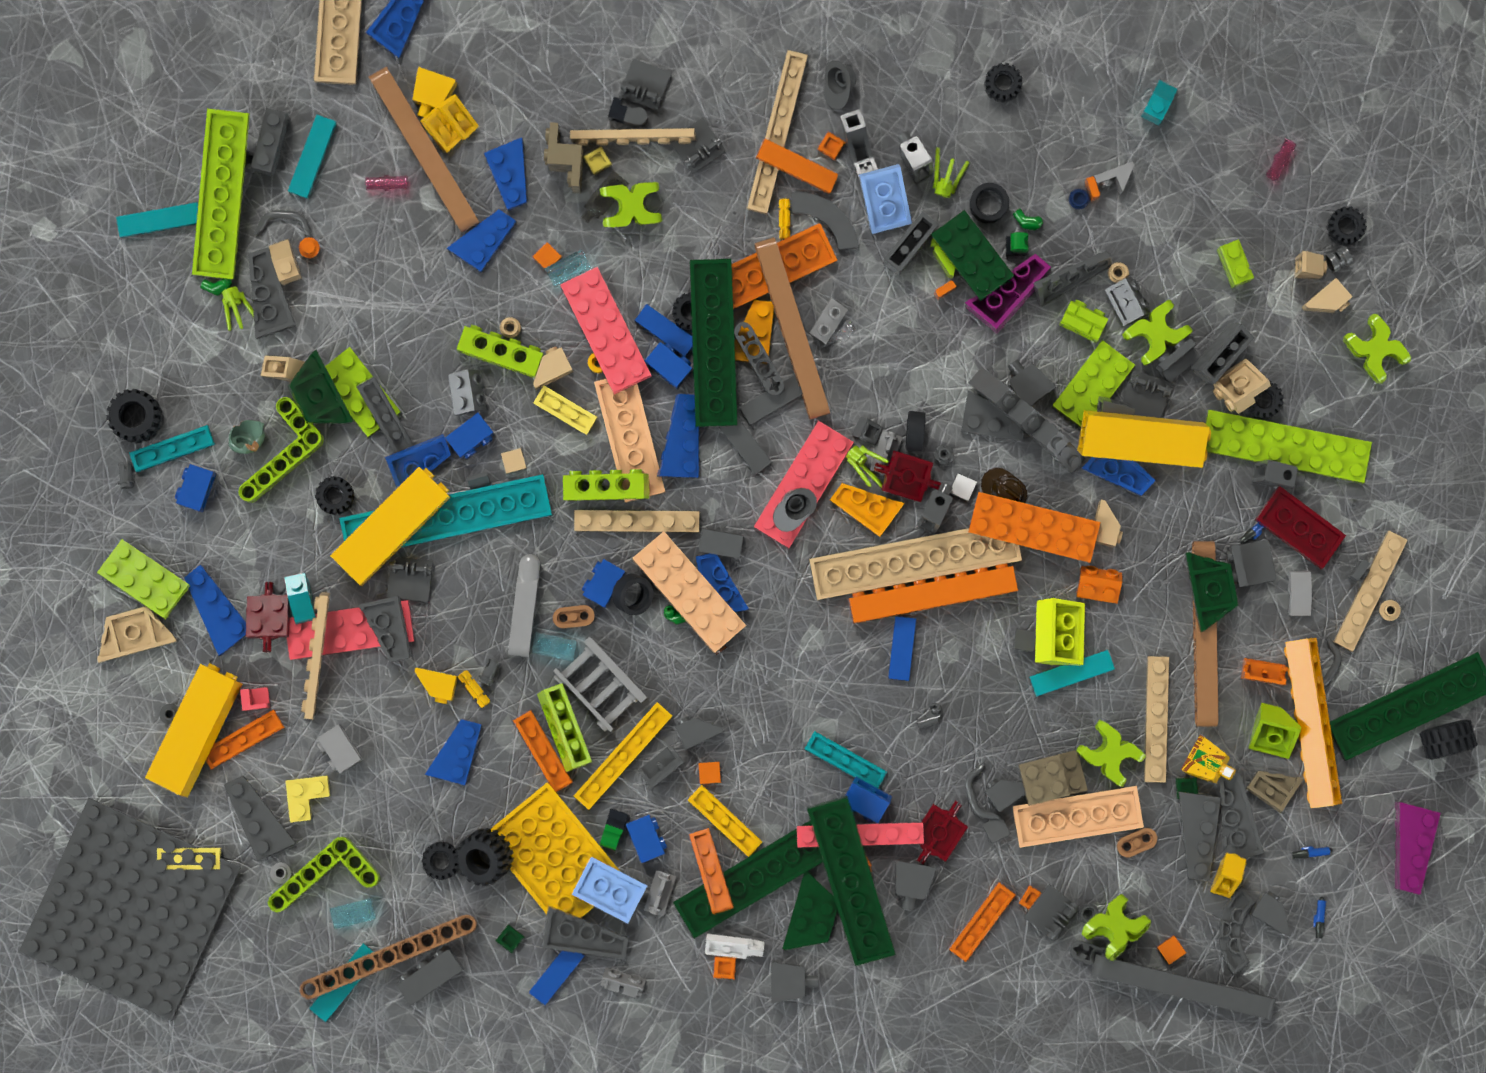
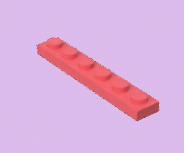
M923 823L856 824L863 845L924 844ZM797 826V847H818L812 826Z

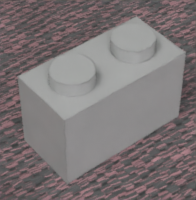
M340 724L317 738L319 740L317 746L323 754L327 753L331 759L328 763L334 772L343 773L363 760Z

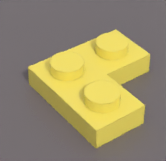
M328 776L285 781L290 822L312 820L310 799L330 797Z

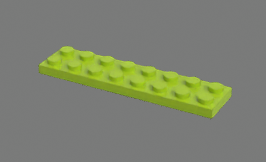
M207 108L192 275L225 279L235 278L250 113Z
M1213 410L1207 411L1205 424L1211 430V438L1206 446L1208 453L1253 462L1272 460L1296 466L1298 471L1358 483L1365 482L1372 442Z

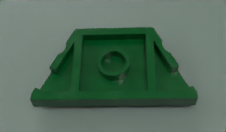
M317 350L313 351L287 386L306 423L349 424L353 422Z
M1186 552L1185 558L1199 631L1204 632L1238 606L1231 564Z
M808 872L803 874L782 947L783 950L826 943L830 937L837 912L834 896Z

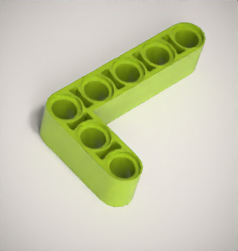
M282 397L277 401L276 410L298 435V438L239 487V496L246 502L253 503L323 445L324 437L313 423H306L305 421V425L302 428L295 427L296 420L304 417L297 404L288 397ZM286 402L291 403V410L284 413L282 405ZM312 434L318 435V441L315 444H309L308 438ZM301 447L302 455L298 458L293 457L292 452L294 448ZM282 460L285 461L286 468L283 471H278L276 468L277 463ZM269 474L270 482L263 485L260 481L262 475ZM252 487L254 495L251 498H246L245 490Z
M338 837L273 893L268 900V906L274 912L286 910L340 861L364 887L369 888L377 885L380 881V874L348 837ZM340 840L347 843L345 852H340L337 849V843ZM325 854L331 857V864L329 866H324L321 862V858ZM354 856H358L361 859V865L358 868H354L351 865V859ZM309 868L315 871L316 875L313 880L306 878L305 873ZM367 872H372L375 875V881L372 884L365 881L364 877ZM293 882L297 883L300 887L297 894H293L290 891V885ZM277 896L284 900L282 908H277L274 905V899Z

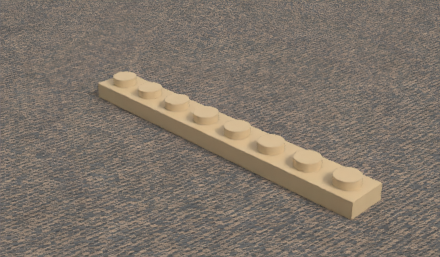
M790 50L787 51L765 139L782 147H785L808 57L806 54ZM759 160L747 210L763 214L768 213L779 169Z

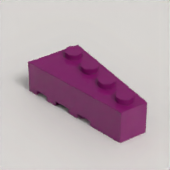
M1034 254L1011 271L1014 277L982 301L977 296L966 301V309L998 334L1035 292L1033 283L1051 274V266L1038 255Z
M1395 802V889L1420 895L1441 813L1402 802Z

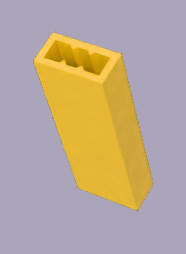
M1084 410L1077 451L1082 456L1203 468V463L1207 460L1206 446L1211 438V430L1204 422Z
M418 467L330 555L360 586H363L451 498L447 494L449 490L441 482L437 485L432 480L435 476L427 468L422 470Z
M210 663L208 666L199 665L145 776L146 779L184 797L189 796L243 685L236 681L237 676L226 672L224 675L219 672V667Z

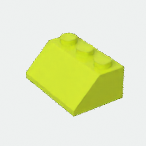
M1056 598L1037 600L1035 663L1084 665L1085 603Z

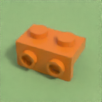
M1091 565L1081 566L1076 597L1118 604L1122 586V573L1115 569L1104 570Z

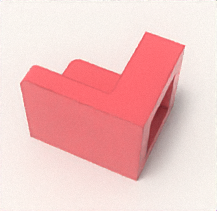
M267 687L240 690L243 711L271 708Z

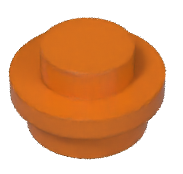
M308 237L300 242L299 251L305 258H314L320 251V245L317 240Z

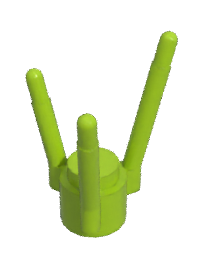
M937 147L934 184L932 187L935 189L934 194L950 198L951 194L955 193L956 187L969 165V161L965 162L952 185L953 181L949 180L955 161L952 158L945 178H941L939 181L940 148Z
M238 287L225 289L222 292L224 297L222 302L227 328L229 331L232 329L230 307L233 308L239 328L243 329L237 306L241 304L240 300H242L252 317L253 308L245 298L244 293L239 292Z
M857 445L854 446L846 455L847 461L854 467L868 487H871L872 484L860 467L882 488L883 483L864 464L868 459L866 454L886 464L889 460L868 450L864 445L860 448Z

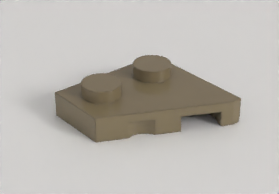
M1257 771L1246 787V790L1281 813L1303 779L1301 777L1295 778L1284 776L1283 774Z

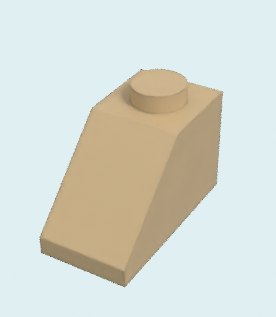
M289 239L270 245L271 258L279 282L285 285L302 279Z
M1302 251L1295 257V278L1320 279L1323 273L1327 271V262L1324 261V255Z
M1335 278L1301 308L1304 311L1334 313L1338 309L1341 312L1350 305L1348 300L1352 298V295Z
M553 347L545 352L546 355L542 357L533 383L536 390L573 372L562 347L559 349Z
M265 356L261 376L291 382L305 362L290 357Z
M1100 500L1094 521L1101 522L1096 543L1115 547L1116 543L1120 544L1123 532L1120 531L1121 526L1107 502Z

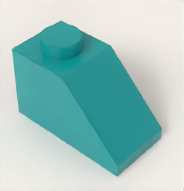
M1159 80L1141 117L1159 126L1178 89Z
M301 573L284 577L295 624L313 621L316 615L310 582L306 574Z

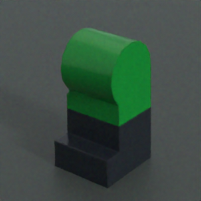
M1014 232L1010 236H1006L1005 256H1026L1029 251V233Z
M610 808L600 846L616 851L629 814Z

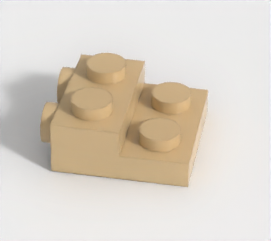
M1245 358L1227 370L1213 384L1215 388L1213 393L1218 400H1225L1224 403L1229 411L1235 410L1239 414L1256 403L1254 397L1269 388L1271 384Z

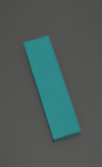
M316 114L288 188L289 193L308 199L335 129L336 121Z
M198 202L118 216L116 220L119 237L125 238L196 225Z
M209 425L132 451L129 454L135 472L138 473L214 446L215 442Z
M1105 650L1085 657L1084 665H1062L1030 676L1029 679L1035 696H1039L1115 670L1109 650Z
M816 731L813 732L804 748L853 777L856 776L876 788H879L887 774V771Z
M363 943L347 963L371 954L374 951ZM366 959L364 968L368 971L374 964V961ZM347 967L344 971L345 977L352 979L355 976V970L352 967ZM335 978L328 985V987L334 986ZM361 979L320 995L309 1009L326 1022Z

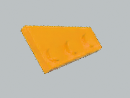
M754 300L744 322L750 324L769 356L774 307L772 302ZM741 327L738 335L745 337L746 341L742 342L745 346L749 341L755 339L753 336L749 339L747 336L749 329ZM736 339L734 342L735 361L749 362ZM756 344L749 345L748 353L752 356L758 355L760 352L759 346Z
M843 483L830 499L832 503L879 537L905 504Z

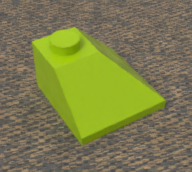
M1261 703L1255 718L1249 749L1289 759L1301 732V726L1283 708Z

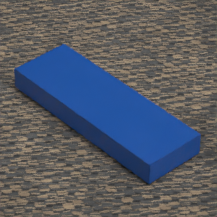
M648 304L645 305L634 320L665 344H670L682 356L686 357L692 349V336Z
M895 616L888 679L909 681L916 625L915 618Z
M561 951L529 993L546 1005L585 955L583 953Z

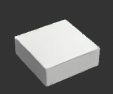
M957 474L950 494L969 501L977 482Z

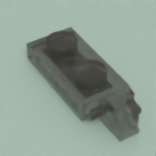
M614 170L611 171L586 201L587 203L584 207L587 210L581 216L584 222L589 223L594 216L599 218L601 215H604L616 200L613 197H602L599 190L601 187L615 185L627 187L629 185Z

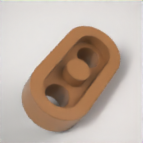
M587 605L562 607L553 614L554 624L562 629L588 626L592 624L595 618L593 609ZM587 612L588 618L582 620L580 617L581 613ZM561 615H567L568 619L566 622L560 621Z
M1142 828L1121 837L1116 844L1117 852L1123 857H1132L1146 851L1157 843V834L1150 828ZM1147 834L1149 836L1148 842L1142 840L1143 835ZM1124 843L1130 844L1128 851L1123 849Z

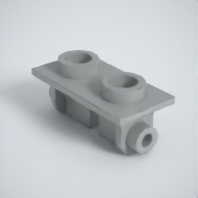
M831 298L809 332L811 336L827 344L848 309Z
M882 431L875 453L889 460V462L886 464L873 458L870 470L874 471V467L880 468L875 466L876 463L888 466L893 451H898L902 440L901 436L894 432Z
M656 870L644 907L645 911L664 916L676 876Z
M605 968L600 986H604V989L618 992L620 986L624 987L622 994L636 998L637 996L641 997L646 979L636 974L622 973L618 969Z

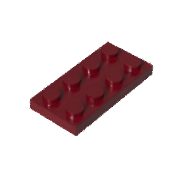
M1281 486L1276 488L1255 518L1256 522L1320 569L1325 567L1346 536Z

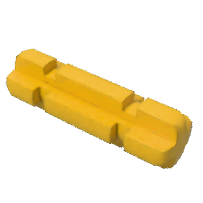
M789 199L779 200V228H781L779 230V238L783 240L790 237Z
M463 671L459 674L458 679L461 683H465L464 687L473 699H477L476 703L480 708L488 705L490 699L487 695H483L484 691L475 679H471L472 675L469 671Z

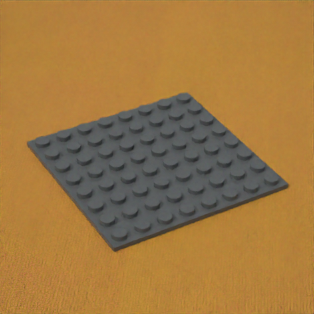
M88 798L19 952L172 1021L241 866L220 857V869H212L216 865V855L210 852L194 853L192 849H185L182 853H171L175 848L199 847ZM157 848H163L166 853H161V859L157 860ZM175 855H181L182 861L180 863L174 861ZM196 855H202L201 863L195 861ZM167 865H201L202 869L166 868Z

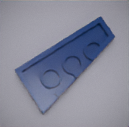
M390 0L366 31V34L399 58L424 0Z
M677 394L657 477L698 478L699 427H695L694 395Z
M199 565L184 579L190 585V593L218 655L221 656L246 636V621L203 566Z

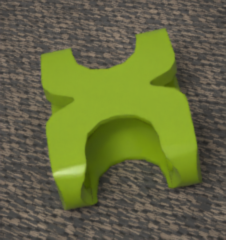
M658 182L637 183L631 187L630 191L624 185L607 186L599 189L602 197H613L619 204V211L615 216L603 219V227L627 226L631 223L632 218L639 225L662 222V215L660 213L648 212L643 205L644 197L647 194L659 191Z
M1167 300L1156 307L1150 313L1149 321L1145 319L1138 320L1122 334L1125 340H1131L1137 336H1143L1148 340L1150 344L1149 351L1141 358L1144 366L1150 364L1165 352V344L1175 346L1193 331L1189 325H1185L1177 330L1167 326L1165 322L1166 314L1174 307L1171 300Z
M1372 314L1367 320L1373 332L1370 341H1362L1354 333H1347L1343 336V341L1355 357L1366 356L1364 362L1365 371L1376 383L1382 384L1387 378V374L1382 367L1384 357H1393L1399 364L1405 365L1411 361V356L1400 341H1388L1391 334L1389 326L1378 314Z
M1099 720L1095 728L1102 735L1101 746L1095 750H1090L1088 747L1079 745L1076 753L1089 764L1101 766V773L1114 784L1123 787L1127 780L1119 769L1121 761L1131 757L1138 762H1143L1146 755L1133 743L1121 741V735L1117 730L1106 722Z
M1120 894L1108 904L1106 914H1096L1087 922L1081 933L1087 940H1091L1097 935L1107 937L1111 943L1107 946L1105 957L1110 961H1113L1125 951L1127 941L1133 942L1138 940L1149 929L1152 922L1146 915H1142L1135 920L1125 917L1122 912L1126 909L1128 899L1123 894Z

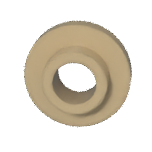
M1119 262L1112 264L1108 270L1109 279L1117 283L1129 276L1127 266ZM1115 270H1120L1122 276L1117 277L1114 273Z
M508 317L501 322L500 331L503 336L514 338L520 333L521 325L517 319ZM508 325H514L512 332L507 331Z
M1393 600L1384 601L1379 608L1381 617L1387 621L1397 619L1401 612L1399 604ZM1389 606L1394 609L1393 614L1387 612Z

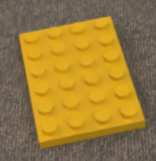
M548 782L491 828V832L493 830L499 831L498 834H503L505 841L510 842L509 848L513 849L511 856L514 857L510 870L546 914L549 905L581 918L595 907L572 895L591 857L620 871Z

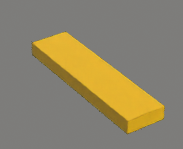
M703 785L688 799L695 808L748 857L761 845L762 841Z

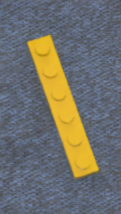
M657 702L576 792L574 797L590 810L672 718V715Z

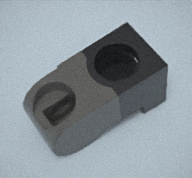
M614 97L608 119L627 126L642 128L647 124L648 116L643 108L622 105V99Z

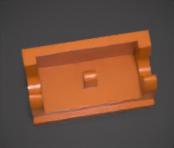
M1244 658L1241 679L1281 686L1286 685L1285 673L1288 667L1283 664Z

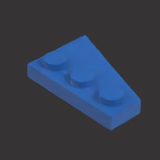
M521 137L484 153L508 211L527 203L523 139Z
M498 209L447 247V250L482 272L516 224V220Z
M442 434L387 456L385 459L396 488H398L418 467L422 470L427 468L429 471H432L446 460L451 453Z
M1091 457L1081 468L1139 496H1142L1156 481L1136 461Z
M705 554L696 556L698 571L734 612L749 610L718 555Z
M461 719L425 775L466 785L482 724Z

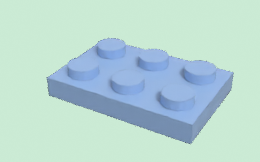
M899 164L859 174L872 234L912 224Z
M591 857L572 895L628 923L647 885Z

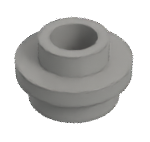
M283 862L276 863L270 870L272 880L280 884L287 882L292 874L289 865ZM279 869L284 871L283 877L277 875Z

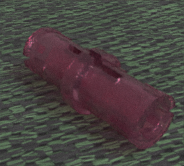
M1289 139L1284 140L1280 150L1273 157L1274 161L1265 175L1267 178L1273 181L1278 180L1284 167L1289 164L1288 160L1297 146L1296 143Z
M387 174L384 177H365L366 190L384 189V191H390V189H408V176H389Z

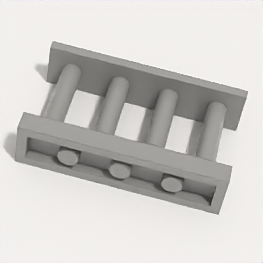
M589 637L584 641L587 645L584 648L585 651L562 672L557 668L553 671L556 673L554 678L559 684H566L599 719L597 724L604 732L607 729L612 732L614 729L610 724L633 702L636 703L639 700L640 703H643L647 697L599 645ZM596 655L601 660L598 663L599 666L575 688L567 678L588 658ZM610 670L615 675L614 681L589 703L582 693L605 671L608 672ZM625 686L630 691L627 693L628 696L603 718L596 708L617 688Z

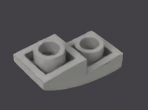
M1289 571L1288 591L1290 598L1288 613L1290 616H1311V572Z

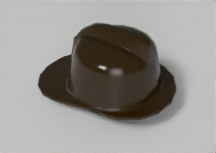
M992 468L983 475L981 479L983 493L1022 503L1026 502V486L1007 470Z

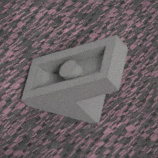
M1130 162L1095 175L1097 186L1100 185L1101 188L1113 184L1112 181L1114 180L1121 195L1133 170L1134 163Z

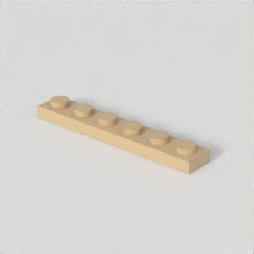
M694 128L570 130V139L576 145L582 146L588 145V142H596V145H608V142H617L618 145H628L629 142L647 145L650 144V141H658V144H670V141H678L679 144H690L691 141H696V132Z
M575 510L574 531L699 533L700 512Z
M1387 531L1369 568L1370 571L1364 578L1333 641L1335 644L1351 652L1354 651L1408 541L1407 539Z
M321 592L320 596L315 598L314 609L318 610L317 618H313L312 630H315V636L310 639L309 651H313L312 659H308L307 671H310L309 679L305 680L304 692H307V700H303L301 712H305V719L312 720L316 710L330 593Z
M1147 657L1144 782L1166 783L1169 657Z

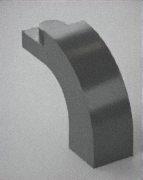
M856 110L841 115L840 119L848 152L855 173L860 181L859 174L878 170L870 148L867 129L861 111Z

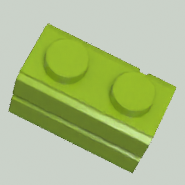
M1239 239L1222 245L1217 249L1231 288L1254 279Z
M1070 301L1059 326L1097 343L1108 321V318L1105 317L1106 314L1098 309L1092 311L1086 308L1087 304L1082 301Z

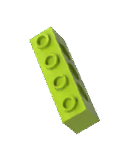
M471 325L470 328L464 327L457 346L458 352L532 378L536 377L542 357L544 356L540 352V348L529 345V348L521 346L522 342L512 338L509 341L501 339L502 335L490 331V334L484 333L482 328ZM479 339L487 340L485 348L479 349L476 347ZM498 346H505L507 352L499 356L496 354V349ZM523 352L526 354V360L524 362H517L515 356Z
M631 469L628 474H622V470H610V474H602V470L589 471V475H582V471H569V475H563V500L649 499V474L642 473V469ZM607 479L610 483V487L608 490L605 491L602 487V483L604 480ZM625 479L630 481V487L627 490H624L622 487ZM585 480H588L590 484L587 491H584L582 488V483Z
M561 683L539 692L537 696L565 771L569 772L592 762L563 684Z

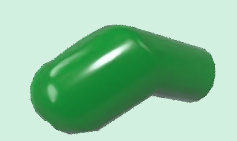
M1021 208L1012 214L1019 225L1025 230H1037L1043 225L1041 217H1026Z
M222 278V280L212 283L204 279L200 288L219 296L225 289L231 288L232 281L231 279Z
M672 605L664 608V616L667 620L674 624L686 622Z

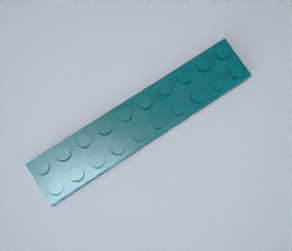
M544 475L449 494L451 498L401 548L552 516ZM374 511L339 518L344 541Z

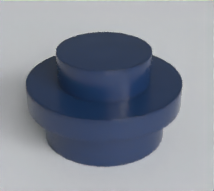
M1075 189L1069 195V204L1077 210L1084 209L1090 200L1089 194L1083 189Z

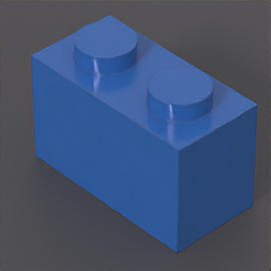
M660 342L646 358L645 363L674 388L678 389L693 371L690 366L692 363L684 356L678 357L674 353L676 350L670 344L666 343L664 345Z
M477 413L445 438L461 459L464 457L469 459L477 452L476 448L481 444L483 447L493 440L492 436L495 434L481 415Z
M190 464L189 468L186 467L184 469L182 487H179L176 491V503L203 513L217 474Z
M603 559L602 562L598 561L592 570L595 573L592 580L587 579L582 590L584 591V597L606 608L612 598L613 587L626 572Z
M856 776L845 796L848 795L853 812L856 811L862 814L863 818L867 821L879 823L892 799L891 795Z
M649 814L626 824L641 863L665 854L664 849L667 848L663 836L659 838L656 830L660 828L655 817L651 818Z

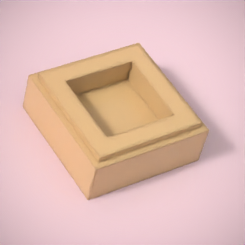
M521 448L501 453L506 474L527 469Z

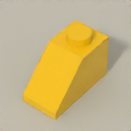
M415 667L414 672L431 697H435L434 702L447 704L448 700L453 701L457 676Z
M1226 853L1220 862L1210 892L1231 898L1242 881L1247 859L1241 858L1237 854Z

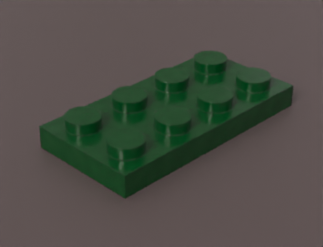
M965 210L931 234V237L980 301L1014 277V274Z

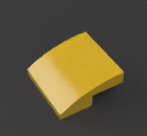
M452 95L420 120L444 153H448L461 139L466 140L479 127L456 95Z

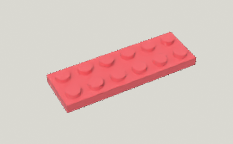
M598 267L560 284L613 393L621 392L652 377Z
M818 421L754 525V528L785 547L790 548L806 520L793 531H781L773 522L775 508L788 491L798 488L811 490L818 502L854 442Z
M409 600L401 601L408 641L415 642ZM359 607L328 612L322 655L381 647L376 634L370 628L366 616ZM294 617L289 618L287 644L290 660L312 657L313 651H309L310 639L315 636V630H312V621L295 624Z

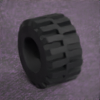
M127 389L122 394L120 392L116 394L117 398H112L110 401L112 403L111 406L107 407L109 415H106L109 421L108 425L113 430L112 432L121 439L131 443H141L143 440H150L149 437L151 436L154 437L157 434L155 433L156 430L161 428V425H159L160 421L163 422V417L161 416L163 412L159 407L158 401L148 393L138 389ZM139 404L145 409V419L140 426L130 428L124 422V414L130 406Z
M1467 719L1429 728L1419 734L1426 759L1431 760L1474 749L1478 745L1472 722Z
M491 828L478 829L460 842L459 847L456 849L458 855L455 856V861L459 863L456 866L458 869H461L462 873L460 874L463 877L466 876L468 882L474 881V885L477 886L480 884L482 886L491 885L511 869V863L514 859L511 856L513 849L509 848L511 844L509 841H505V836L498 834L499 831L493 830L491 832ZM479 849L488 855L490 865L481 859Z

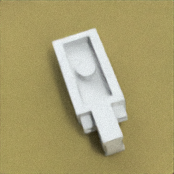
M707 934L705 954L740 959H746L747 956L763 957V941Z

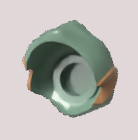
M255 420L241 421L239 426H233L228 438L230 449L239 454L256 452L265 438V424Z

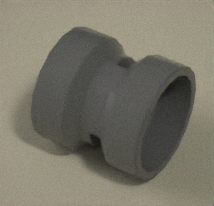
M1346 246L1338 248L1335 253L1330 252L1325 255L1327 265L1333 273L1340 271L1343 266L1348 267L1353 264V258Z

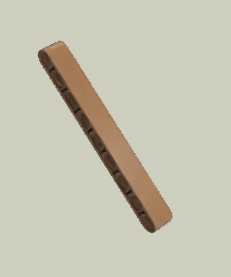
M384 67L369 76L373 86L461 233L479 223L388 68Z
M772 237L754 243L792 367L803 393L802 398L809 419L830 414L776 239Z
M1193 541L1192 554L1216 560L1215 542ZM1193 600L1196 727H1217V622L1204 632H1200Z
M462 915L315 976L301 984L300 994L306 999L316 998L475 931L477 920L472 915ZM469 918L472 920L473 926L470 930L462 928L461 923L463 919ZM445 926H450L453 929L452 937L445 938L442 935V929ZM426 934H430L434 939L433 944L429 947L425 946L422 941ZM407 942L414 946V951L410 955L403 951V946ZM388 950L394 954V960L391 963L386 962L383 958L384 953ZM366 959L374 961L375 966L373 970L367 971L364 968ZM347 967H352L355 970V976L352 979H348L344 975ZM328 975H332L335 978V984L332 987H328L325 984V978ZM308 983H312L316 988L313 995H308L305 992V986Z

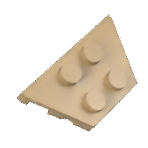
M146 606L106 617L105 630L102 635V644L97 661L101 663L177 642V639L153 611Z

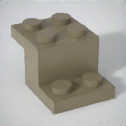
M550 122V128H546L545 141L548 145V149H544L545 165H548L549 171L568 172V187L572 188L573 193L581 194L582 145L560 144L561 131L559 123Z
M1076 750L1018 764L1028 805L1087 791L1080 758Z

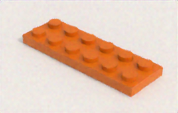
M820 223L777 243L789 283L837 261ZM757 253L732 264L733 309L769 293Z
M978 492L968 532L1091 563L1101 522Z

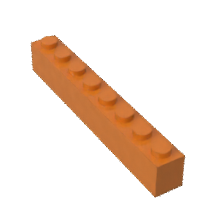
M1006 563L996 565L995 570L988 571L987 567L976 569L975 574L967 575V571L955 573V578L947 579L945 575L935 577L934 582L926 583V579L914 581V586L906 587L905 583L893 586L894 590L885 591L884 587L874 589L873 594L865 595L864 592L853 593V598L848 599L853 624L1017 592L1018 587L1013 566L1008 567Z

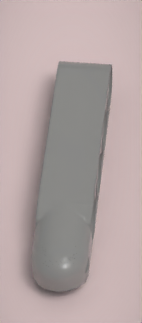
M533 554L524 555L519 563L508 655L530 657L541 569L539 558Z

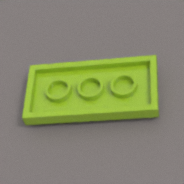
M1102 340L1052 407L1081 428L1084 410L1097 411L1098 397L1111 398L1135 364Z
M349 347L325 367L350 415L369 438L380 430V427L356 386L373 376ZM383 390L388 401L390 402L391 406L393 407L395 413L398 416L401 413V411L394 404V402L387 395V393Z
M121 539L97 572L101 577L165 620L190 587L188 583L123 539Z

